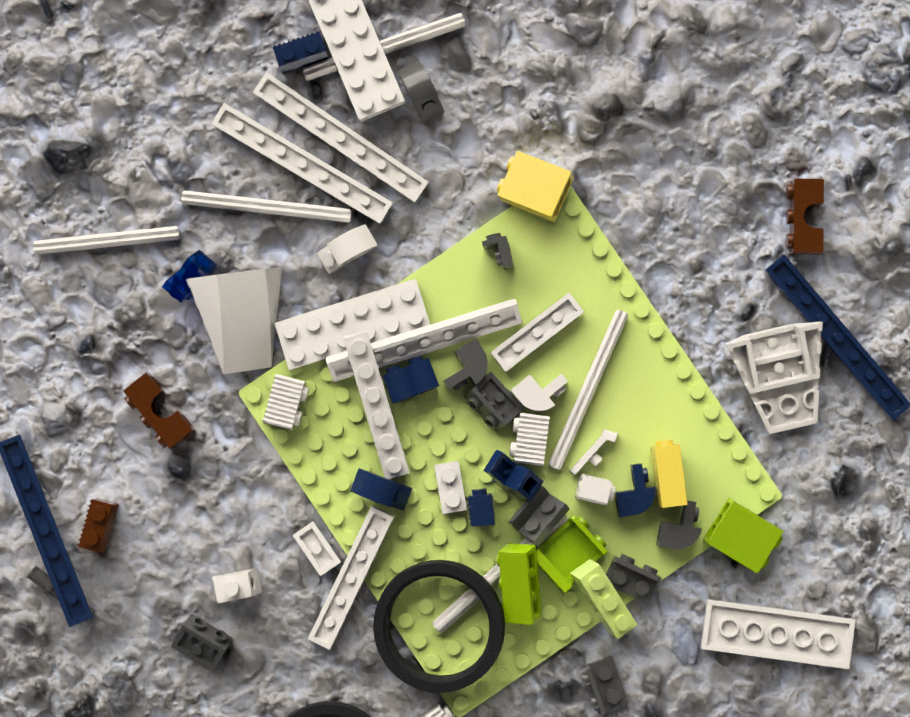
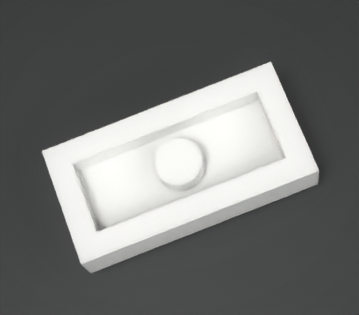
M459 461L434 465L442 513L467 510Z
M314 521L293 535L320 576L341 562Z

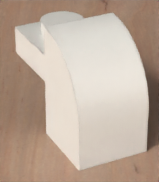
M366 224L330 241L326 244V247L317 252V255L328 274H331L351 260L359 258L377 246V243Z
M560 374L542 389L532 376L529 375L515 386L511 392L526 408L534 411H543L555 406L549 397L553 395L556 398L567 389L564 384L568 381Z

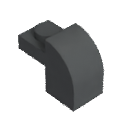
M419 60L397 71L422 122L444 112L437 91Z
M477 338L454 351L463 369L443 381L447 390L453 387L457 391L468 384L467 378L475 386L484 377L488 364L487 356Z
M687 500V505L682 506L680 524L660 520L656 541L657 546L670 549H684L697 541L702 528L692 526L693 522H697L699 516V507H696V502Z

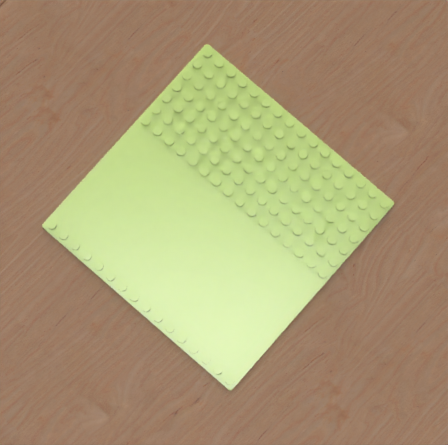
M570 187L555 222L511 206L397 283L400 284L416 279L430 325L508 300H516L522 320L521 324L477 337L487 356L488 364L484 377L491 371L512 395L511 390L529 375L532 376L542 389L560 374L567 379L568 382L564 384L567 389L556 398L553 395L549 397L555 406L543 411H534L523 406L524 408L515 416L519 418L520 413L550 417L544 466L524 463L516 464L534 472L544 481L541 486L551 495L566 503L570 508L566 513L568 518L572 515H575L577 518L579 516L583 517L590 525L588 530L593 536L598 534L607 545L604 548L608 553L596 561L605 574L614 555L621 557L624 554L635 559L634 564L641 568L646 564L657 569L656 575L660 576L661 580H663L711 547L703 538L728 497L757 515L781 499L782 494L572 187ZM501 233V236L507 237L514 269L504 270L503 265L498 266L494 250L499 249V247L485 250L482 241L487 240L486 236ZM567 293H570L584 313L505 372L491 352ZM622 310L628 314V318L560 470L554 469L549 466V461L615 311ZM475 338L419 355L423 359L429 358L439 387L396 404L392 403L382 376L387 374L385 370L390 367L399 365L400 368L409 366L408 361L416 357L379 368L409 469L408 474L394 477L390 480L413 488L404 511L379 504L350 491L359 468L385 477L355 376L333 382L326 359L293 370L288 369L285 359L239 391L240 398L347 556L372 505L395 516L364 580L377 601H379L382 592L390 581L412 565L430 560H448L464 564L484 576L497 564L498 551L508 543L520 544L525 539L512 527L509 521L526 500L516 497L499 487L492 481L493 478L483 471L496 450L502 451L514 461V457L509 456L511 442H516L517 432H513L514 418L505 427L496 432L494 429L489 428L485 424L484 418L467 404L464 395L474 387L469 378L466 379L468 384L457 391L453 387L447 390L443 383L445 379L463 369L454 351ZM276 374L306 382L305 387L309 388L306 402L301 401L299 411L303 412L299 426L295 425L293 430L263 422ZM604 429L618 433L615 442L606 440L596 451L603 458L597 466H594L588 460L575 475L570 472V469L602 435ZM673 440V444H680L686 498L696 502V507H699L698 520L693 522L692 526L702 528L701 534L694 544L684 549L659 547L656 545L660 520L680 524L682 506L659 507L657 506L655 494L652 505L643 513L618 517L615 494L613 501H608L607 506L575 497L579 476L583 473L604 478L605 480L608 479L616 487L615 491L634 489L630 464L642 463V467L647 468L649 482L645 483V487H655L650 447L656 446V441ZM459 461L467 510L443 514L434 465ZM486 488L487 493H492L495 525L472 527L469 524L470 515L468 512L470 510L468 509L469 500L467 497L469 494H472L473 489ZM538 567L542 616L533 625L505 623L502 649L490 670L482 678L463 689L440 693L456 717L464 716L601 622L596 615V607L582 593L576 582L572 584V587L566 593H562ZM427 577L408 585L397 597L390 620L425 672L433 675H451L473 665L483 654L489 637L488 615L480 599L444 632L440 633L433 626L432 622L469 589L462 582L448 577ZM498 582L493 589L502 604V590H500ZM615 589L625 605L635 599Z

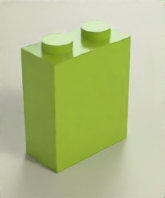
M728 497L703 540L758 574L760 569L763 570L770 560L768 556L773 548L776 549L780 545L784 531Z

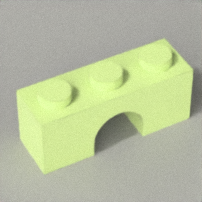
M589 559L570 573L582 593L596 607V615L609 634L619 639L638 625L598 563Z

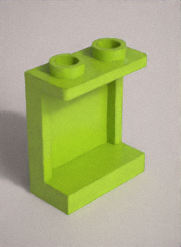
M575 515L570 516L561 527L536 548L538 567L562 593H566L575 582L570 574L572 571L589 559L596 562L600 557L608 553L604 548L607 545L598 534L595 536L591 534L588 530L590 525L581 516L578 518Z

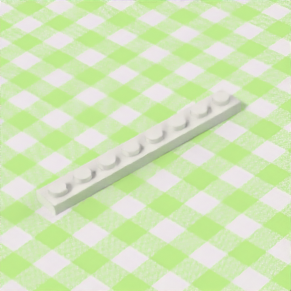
M265 73L254 89L253 94L412 202L416 203L429 184L427 180L269 73Z
M223 103L211 123L214 127L380 225L393 205V202Z
M515 299L377 341L371 343L378 368L521 324L522 320ZM347 351L326 357L333 382L354 376Z

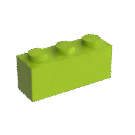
M508 543L497 554V565L500 567L501 576L499 588L502 590L503 601L501 605L505 623L533 625L542 616L536 545Z

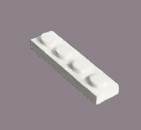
M567 293L494 349L491 354L506 372L584 313V311L572 295Z

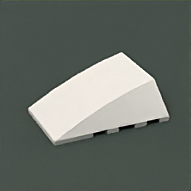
M282 267L186 279L223 374L272 367L276 331L274 323L277 321Z
M823 322L796 323L746 334L725 344L769 434L818 423V381L820 378L819 362Z

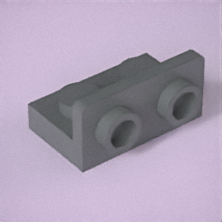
M501 233L486 236L487 240L482 241L485 250L499 247V249L494 250L498 266L503 265L504 270L514 269L507 237L501 236Z
M491 371L464 395L469 407L477 411L484 418L485 424L496 432L505 427L524 408Z
M541 486L531 502L525 501L510 519L509 523L521 536L539 547L570 508L566 503L551 495Z
M622 554L621 557L614 555L606 573L613 587L648 604L657 583L661 580V577L656 575L658 570L646 564L641 568L634 564L635 559Z
M190 614L179 630L171 647L214 672L233 638L224 631L208 624L201 617Z
M611 655L583 665L586 672L581 674L586 687L591 686L594 693L593 696H590L595 711L600 710V713L604 715L607 714L606 711L629 703Z

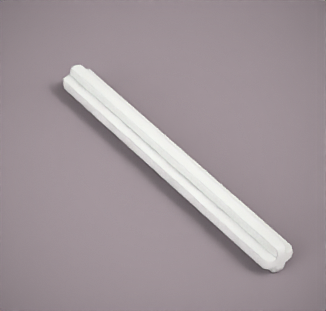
M177 226L40 240L33 243V249L35 254L39 255L172 241L180 239V230Z

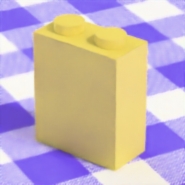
M517 151L515 157L512 156L507 164L508 172L505 179H501L498 184V197L504 203L555 222L574 180L572 172Z
M673 440L656 441V446L650 447L657 506L665 508L687 505L680 444H673Z

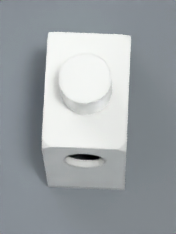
M258 568L211 577L217 603L248 598L262 593Z

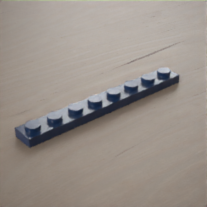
M785 254L764 270L808 323L823 322L821 339L891 421H894L910 407V402Z
M19 434L1 441L0 455L69 627L71 628L94 618L21 435Z

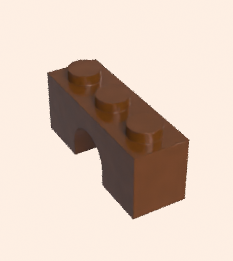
M794 178L790 181V185L786 186V199L790 200V209L786 210V224H790V233L786 234L785 239L786 249H789V255H820L823 253L824 228L810 227L805 222L804 212L807 207L824 204V179Z
M145 372L123 390L127 395L124 398L127 404L133 410L135 408L139 410L142 414L140 416L141 421L148 429L152 427L156 431L157 435L155 438L164 448L168 446L169 449H173L196 430L181 411H176L167 418L161 417L156 412V400L165 391L151 373Z

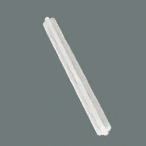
M462 13L379 42L384 53L387 54L465 26V19ZM329 58L303 67L302 71L305 79L309 81L338 71L333 58Z
M183 191L181 202L184 205L347 223L351 221L352 215L351 210L346 208Z
M622 310L615 311L549 461V466L554 469L560 470L628 318V314Z
M566 514L545 540L568 520ZM526 538L520 543L535 545ZM497 564L483 576L492 587L499 582L501 577L500 567ZM469 588L432 622L433 626L440 633L444 632L480 598Z

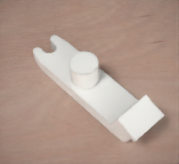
M604 429L602 435L570 469V472L575 475L588 460L594 466H597L603 458L596 451L606 440L615 442L618 433Z

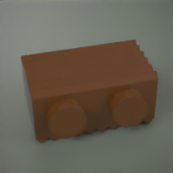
M96 498L90 500L91 504L88 505L90 509L87 510V519L84 520L83 533L80 534L82 538L79 539L80 543L77 545L83 549L102 553L106 552L119 504Z

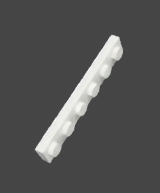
M368 331L343 337L384 476L387 479L408 474V465Z
M374 505L371 506L308 637L309 640L328 650L332 648L392 524L394 515Z

